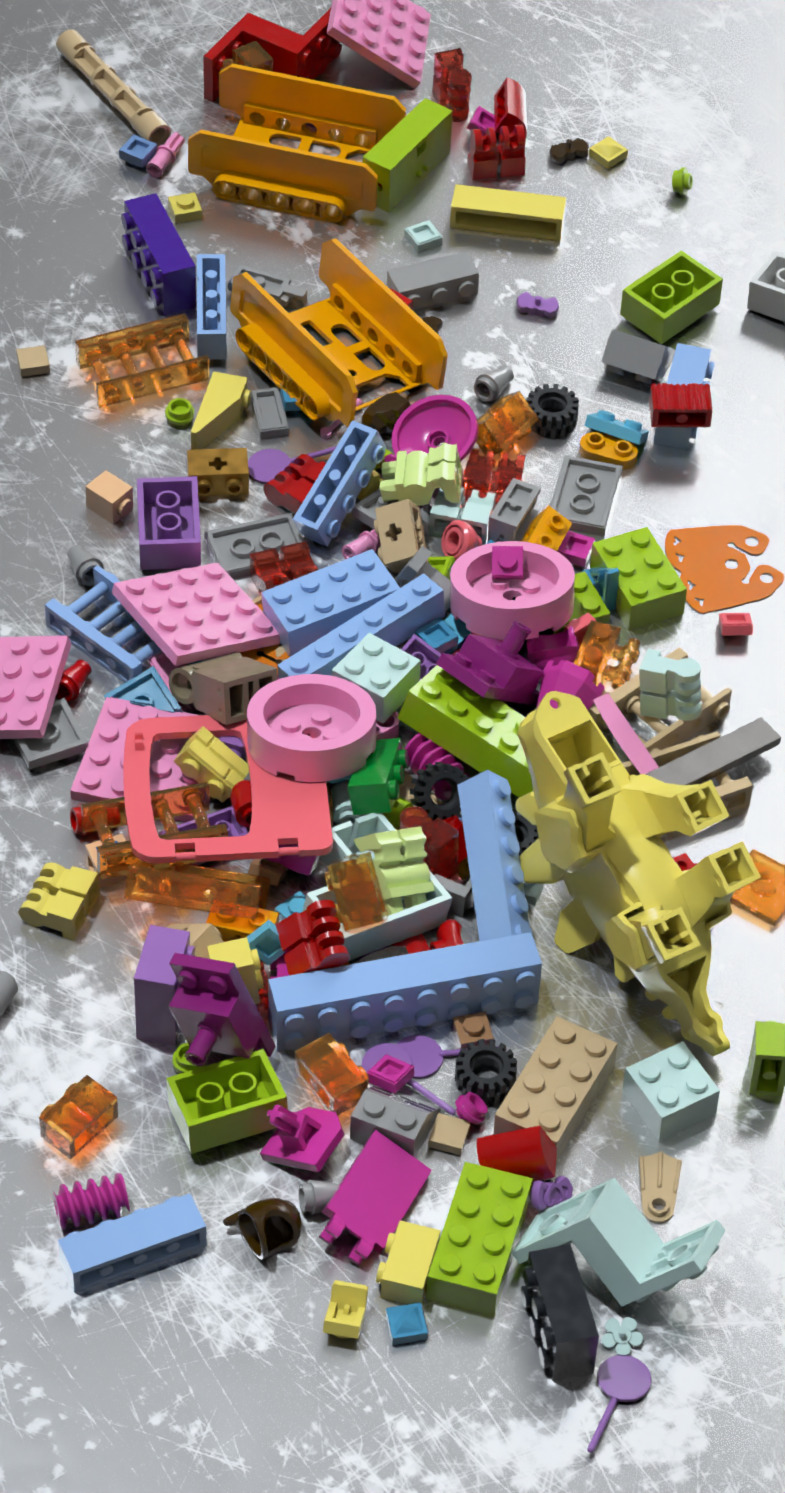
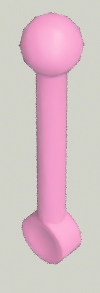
M357 398L356 407L363 404L360 398ZM339 419L335 420L329 427L321 428L320 436L323 439H330L332 431L341 421Z

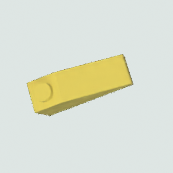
M213 371L191 431V450L204 449L241 418L244 407L249 408L252 391L247 390V377Z

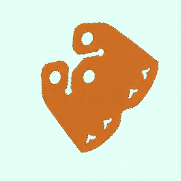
M742 525L672 529L666 535V555L671 565L681 571L680 579L687 588L686 601L691 607L702 614L766 598L774 593L785 578L784 573L770 565L764 564L756 567L749 578V583L745 584L742 582V579H745L751 569L750 564L744 553L733 547H728V543L732 542L742 550L752 555H758L765 551L770 541L767 535ZM675 536L679 540H681V542L677 543V545H674V542L676 541L674 538ZM748 537H755L759 543L756 546H749L745 540ZM676 554L685 556L682 562L679 561V556ZM733 559L738 562V567L734 569L727 568L725 562ZM764 573L771 574L773 581L765 583L761 581L760 576ZM688 581L696 585L691 590L689 589ZM695 598L704 599L703 606Z

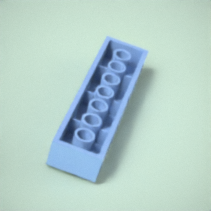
M532 932L272 978L268 979V1021L276 1050L282 1051L297 1050L301 1047L315 1044H330L337 1040L353 1037L363 1038L370 1034L386 1031L395 1032L402 1028L413 1026H428L435 1022L452 1020L453 1017L485 1011L486 1014H493L506 1009L526 1008L530 1005L538 1004L542 962Z

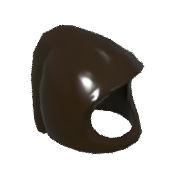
M266 1198L256 1201L223 1220L224 1226L238 1227L252 1252L261 1260L294 1246L298 1242L302 1230L301 1215L292 1202L280 1198Z

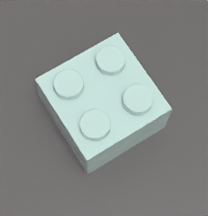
M368 633L332 669V676L350 681L364 689L375 703L376 720L384 723L404 703L408 691L420 681L421 660Z
M683 1041L625 1068L622 1092L658 1141L717 1113L720 1090Z

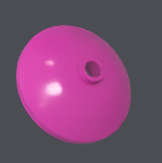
M433 395L418 400L409 406L395 423L392 432L393 451L395 454L399 451H406L407 455L413 451L429 453V448H437L441 443L457 444L460 460L462 461L471 452L477 440L478 421L476 415L465 401L452 395Z

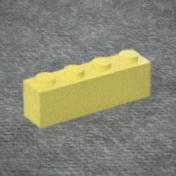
M455 184L451 204L450 228L561 241L566 197Z

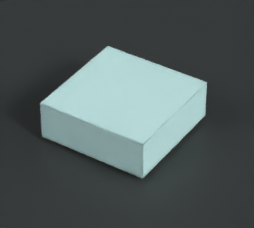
M430 220L404 229V236L417 253L442 245L443 237Z

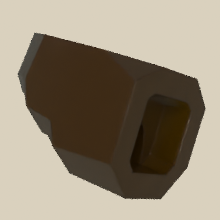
M397 392L386 394L367 408L362 416V424L378 430L379 434L393 432L398 418L411 405L408 400Z

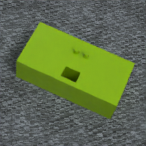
M424 98L363 156L362 163H366L378 175V208L389 213L450 154L452 110Z

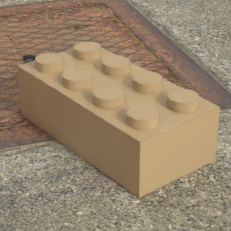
M556 1016L495 1113L493 1135L540 1125L557 1147V1162L614 1069L618 1043Z

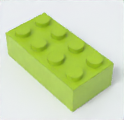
M469 1162L464 1163L428 1273L427 1300L495 1317L513 1260L511 1253L518 1244L531 1199L529 1194L533 1178Z

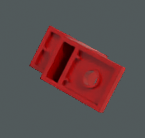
M331 8L304 35L248 12L203 56L204 99L214 102L219 97V73L232 63L314 80L320 73L325 71L327 65L333 59L339 57L342 50V44L327 34Z

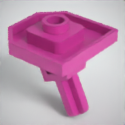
M275 1105L273 1110H268L267 1117L270 1118V1124L277 1127V1130L264 1146L260 1155L264 1161L319 1172L345 1135L337 1113L307 1107L297 1112H291L281 1105Z

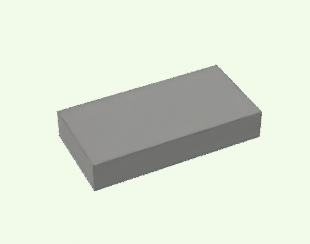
M279 388L251 390V406L260 439L288 436L289 426Z

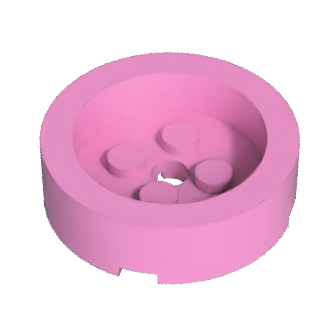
M504 541L478 546L461 555L451 568L450 608L452 615L456 620L460 619L465 622L466 629L484 637L504 640L513 625V621H518L532 631L526 639L539 637V632L549 628L556 631L571 618L574 611L575 572L571 563L562 554L539 544ZM492 546H523V579H492Z
M302 674L278 679L257 691L248 704V751L252 759L261 768L275 776L281 772L295 776V781L324 782L343 778L366 765V759L375 751V703L364 689L339 677L322 674Z

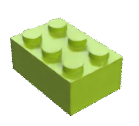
M681 250L623 289L620 315L663 344L720 304L723 278Z
M648 527L592 543L590 568H618L619 570L616 611L628 631L684 614L687 588Z
M264 1049L252 1052L250 1058L238 1056L166 1078L168 1105L190 1154L275 1129L277 1127L270 1124V1118L267 1117L268 1110H273L275 1105H281L288 1110L287 1095Z

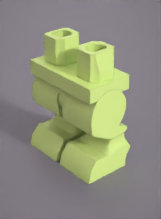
M443 443L437 448H429V453L413 451L407 455L406 451L397 452L396 461L382 463L381 470L384 481H380V492L383 502L410 499L417 506L429 504L434 490L441 488L445 493L446 500L460 503L462 464L457 444Z
M421 826L374 833L353 839L356 847L361 852H374L375 858L365 869L364 879L371 892L368 894L369 903H380L383 918L404 910L402 898L404 899L405 908L408 909L427 902L425 893L435 891L433 881L429 882V868L423 861L427 856V853L424 851V844L427 838L423 834Z

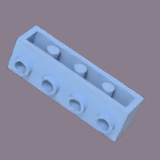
M352 420L292 519L303 537L328 546L331 539L337 536L346 514L354 508L356 498L361 489L365 488L369 483L371 473L376 464L380 463L384 458L387 447L378 430Z

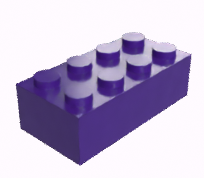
M157 193L124 201L125 213L121 214V220L125 234L122 235V243L125 251H130L134 268L140 270L144 287H149L154 306H159L163 316L195 309L196 266Z

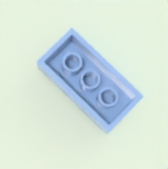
M371 549L261 592L263 613L279 633L280 643L289 657L395 592L400 587L374 550Z

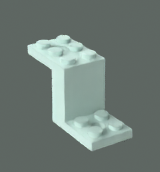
M613 1178L537 1213L511 1254L521 1264L528 1260L530 1251L573 1243L619 1304L624 1306L633 1301L641 1303L658 1290L668 1291L675 1287L679 1281L688 1277L690 1280L701 1276L707 1269L706 1264L709 1258L719 1249L718 1243L726 1230L718 1220H715L664 1243L617 1180Z

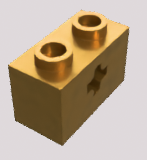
M247 448L187 450L188 477L197 476L198 496L249 494Z

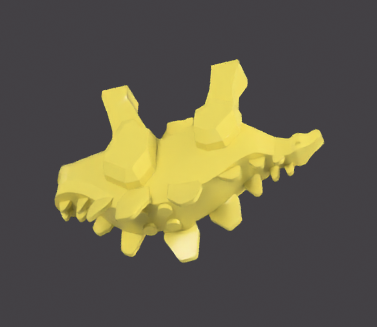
M558 691L547 693L540 701L537 709L530 712L523 719L517 732L527 760L528 770L531 774L533 791L518 798L515 806L516 810L532 825H537L539 839L519 856L524 881L526 883L554 884L564 880L573 901L561 911L554 938L555 944L564 953H572L599 941L601 937L614 955V971L617 979L621 982H628L637 977L645 987V995L649 1000L660 999L668 1005L662 1010V1015L668 1020L677 1019L681 1026V1034L685 1040L700 1046L711 1056L721 1054L729 1050L730 1042L723 1031L722 1018L712 1010L706 991L712 951L710 930L732 915L730 899L735 891L761 878L743 841L708 855L692 869L681 871L660 837L670 831H678L692 836L730 816L712 780L702 784L677 785L664 783L645 774L638 776L629 775L581 699ZM550 700H555L558 703L557 709L551 707Z

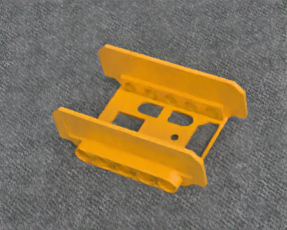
M233 63L220 71L219 105L222 108L234 110L241 119L233 136L201 129L188 138L189 173L203 176L212 185L213 193L220 199L308 218L339 222L344 215L349 216L360 209L375 211L377 207L378 175L366 163L347 160L346 158L357 153L366 154L406 116V108L395 96ZM305 123L313 124L317 131H309ZM273 137H284L301 142L298 149L271 144L270 139ZM312 144L336 148L340 151V154L333 157L309 151Z
M336 238L322 243L319 278L328 287L330 298L288 313L247 272L233 277L230 311L239 320L241 328H238L235 332L239 348L280 389L282 388L290 398H295L297 400L295 404L310 419L318 420L322 417H326L329 421L339 419L346 427H349L352 420L354 421L356 411L370 406L381 398H376L356 407L357 388L383 377L399 379L406 385V387L394 391L398 394L429 383L435 390L443 388L448 354L442 338ZM310 324L330 344L322 346L303 326ZM334 328L347 329L360 342L346 347L331 331ZM370 351L383 363L384 368L372 370L359 360L356 355ZM349 371H355L357 374L352 376Z

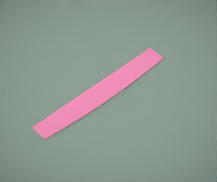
M607 693L593 699L611 733L640 774H647L659 768L610 695Z

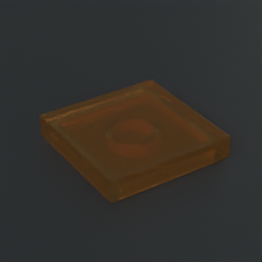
M752 849L749 854L761 878L735 891L730 899V903L775 927L785 915V865Z

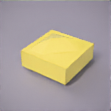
M609 136L589 148V156L607 169L624 160L628 155V149Z

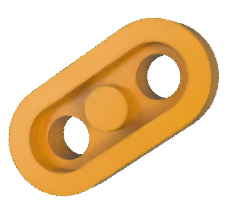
M598 432L587 433L580 440L579 451L585 459L623 466V469H629L637 462L638 449L635 444L627 440Z

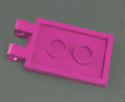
M375 1130L366 1141L322 1211L330 1220L319 1235V1238L331 1245L334 1239L340 1236L343 1229L349 1231L359 1240L347 1258L359 1266L363 1259H367L373 1249L380 1253L385 1248L389 1233L395 1232L399 1220L401 1221L432 1170Z

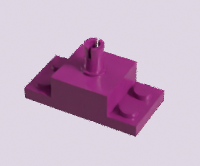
M513 621V625L503 642L494 638L469 634L459 652H456L455 655L442 653L436 663L483 698L537 706L539 691L536 688L544 671L518 654L526 638L532 632L531 629L518 621Z
M174 953L169 964L180 985L169 1004V1008L190 1046L184 1055L186 1060L195 1066L202 1067L210 1051L250 1058L252 1052L264 1049L267 1056L271 1057L276 1045L235 963Z

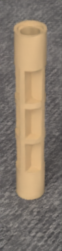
M69 29L63 32L56 42L58 51L90 80L91 85L110 101L111 106L116 111L122 113L131 123L132 128L142 138L156 143L157 147L164 145L171 135L170 127L152 108L147 107L136 96L135 91L116 75L115 70L111 66L106 65L98 57L94 48L76 30Z

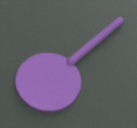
M336 446L307 455L317 458L332 454ZM277 449L260 450L254 453L248 460L249 476L256 482L266 484L271 479H274L279 472L284 471L286 466L294 463L297 457L289 458L286 453Z
M422 1035L408 1036L397 1043V1045L407 1050L411 1056L412 1066H414V1076L412 1078L414 1079L432 1076L440 1069L443 1057L459 1056L461 1050L442 1051L436 1041Z
M378 1044L370 1048L362 1059L361 1068L363 1076L367 1080V1072L386 1054L412 1065L410 1054L397 1044ZM412 1078L407 1082L408 1085L450 1115L456 1114L455 1109Z
M616 1355L606 1359L600 1365L597 1382L603 1393L611 1399L588 1445L587 1451L589 1453L594 1452L617 1402L639 1400L649 1391L651 1374L647 1366L639 1359L628 1355Z

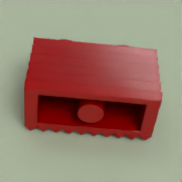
M653 383L650 388L649 397L651 427H711L713 408L710 385L708 383L705 385L702 383H689L687 385L684 383L681 385L678 383L676 385L672 383H659L656 385Z

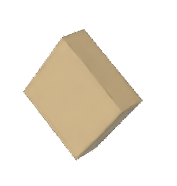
M45 345L16 349L21 376L50 373Z
M438 1113L428 1140V1147L462 1155L471 1128V1122Z

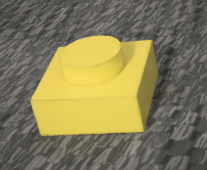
M195 192L168 197V206L175 223L202 219V209Z

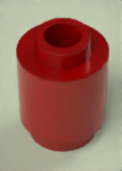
M243 780L233 786L230 800L236 821L241 826L250 827L252 817L250 780Z

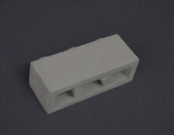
M467 251L387 271V287L413 301V310L478 294L479 272Z

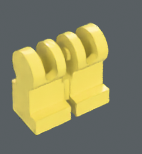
M52 862L44 864L40 871V877L35 880L33 889L26 896L27 901L22 903L18 911L19 916L29 925L36 927L43 925L61 931L63 937L75 941L87 919L86 914H90L100 895L98 872L74 866L71 869H66Z

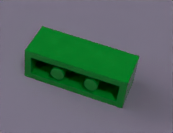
M401 738L376 740L375 751L366 759V765L352 773L348 784V792L353 815L392 812L395 800L399 799V786L404 783V770L409 768V754L407 749L403 750Z

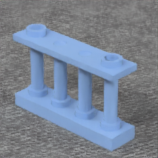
M97 565L93 568L94 587L69 606L62 605L54 598L45 604L46 626L60 636H69L73 646L125 683L142 673V664L161 649L153 640L135 654H130L121 648L143 631V628L136 620L113 638L106 637L99 632L123 612L129 615L130 613L112 594L114 583L120 581L114 574L106 572ZM102 596L114 603L91 622L84 621L77 616Z

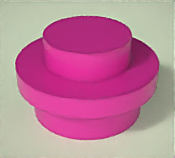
M468 1092L466 1095H460L455 1101L456 1112L460 1119L467 1120L475 1125H479L484 1121L488 1108L478 1095Z

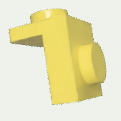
M338 1280L333 1282L330 1304L324 1319L323 1333L333 1334L338 1338H359L366 1312L368 1287L366 1285Z

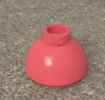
M454 520L446 527L442 535L441 546L444 556H454L455 560H457L467 551L482 546V539L471 525L461 520Z

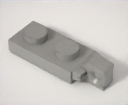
M241 264L227 283L228 290L232 291L233 277L247 272L282 306L289 305L291 308L302 309L308 303V291L291 283L290 278Z

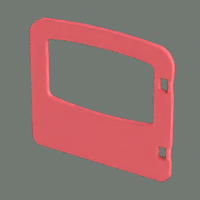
M209 715L141 719L134 722L127 729L123 764L125 814L132 852L140 860L148 863L162 864L188 860L202 862L279 858V856L299 855V857L321 856L332 851L333 838L326 781L299 782L295 781V776L279 772L275 776L261 768L252 759L248 751L247 719L225 725ZM202 726L215 737H239L246 753L251 784L252 817L250 832L244 836L161 839L158 836L154 823L150 795V757L153 743L161 739L190 738ZM298 844V847L278 848V845ZM195 849V852L175 853V850Z

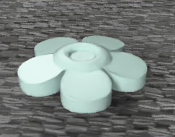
M611 1318L605 1323L607 1333L602 1336L601 1342L606 1349H612L616 1346L617 1355H629L631 1347L641 1346L643 1335L635 1331L637 1323L633 1318H624L621 1326L617 1319Z

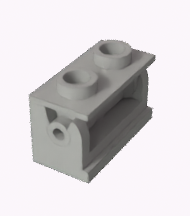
M515 478L512 479L489 517L487 542L490 539L494 542L521 540L530 522L539 513V510L533 508L537 503L541 487Z

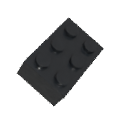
M571 1244L530 1251L527 1267H523L525 1286H521V1297L524 1307H530L531 1309L530 1327L533 1337H539L542 1347H539V1357L543 1369H549L552 1381L594 1373L599 1334Z

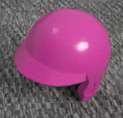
M569 626L568 630L561 633L539 635L537 638L527 639V659L542 671L548 661H554V665H558L560 660H567L574 664L578 663L579 645L573 626Z

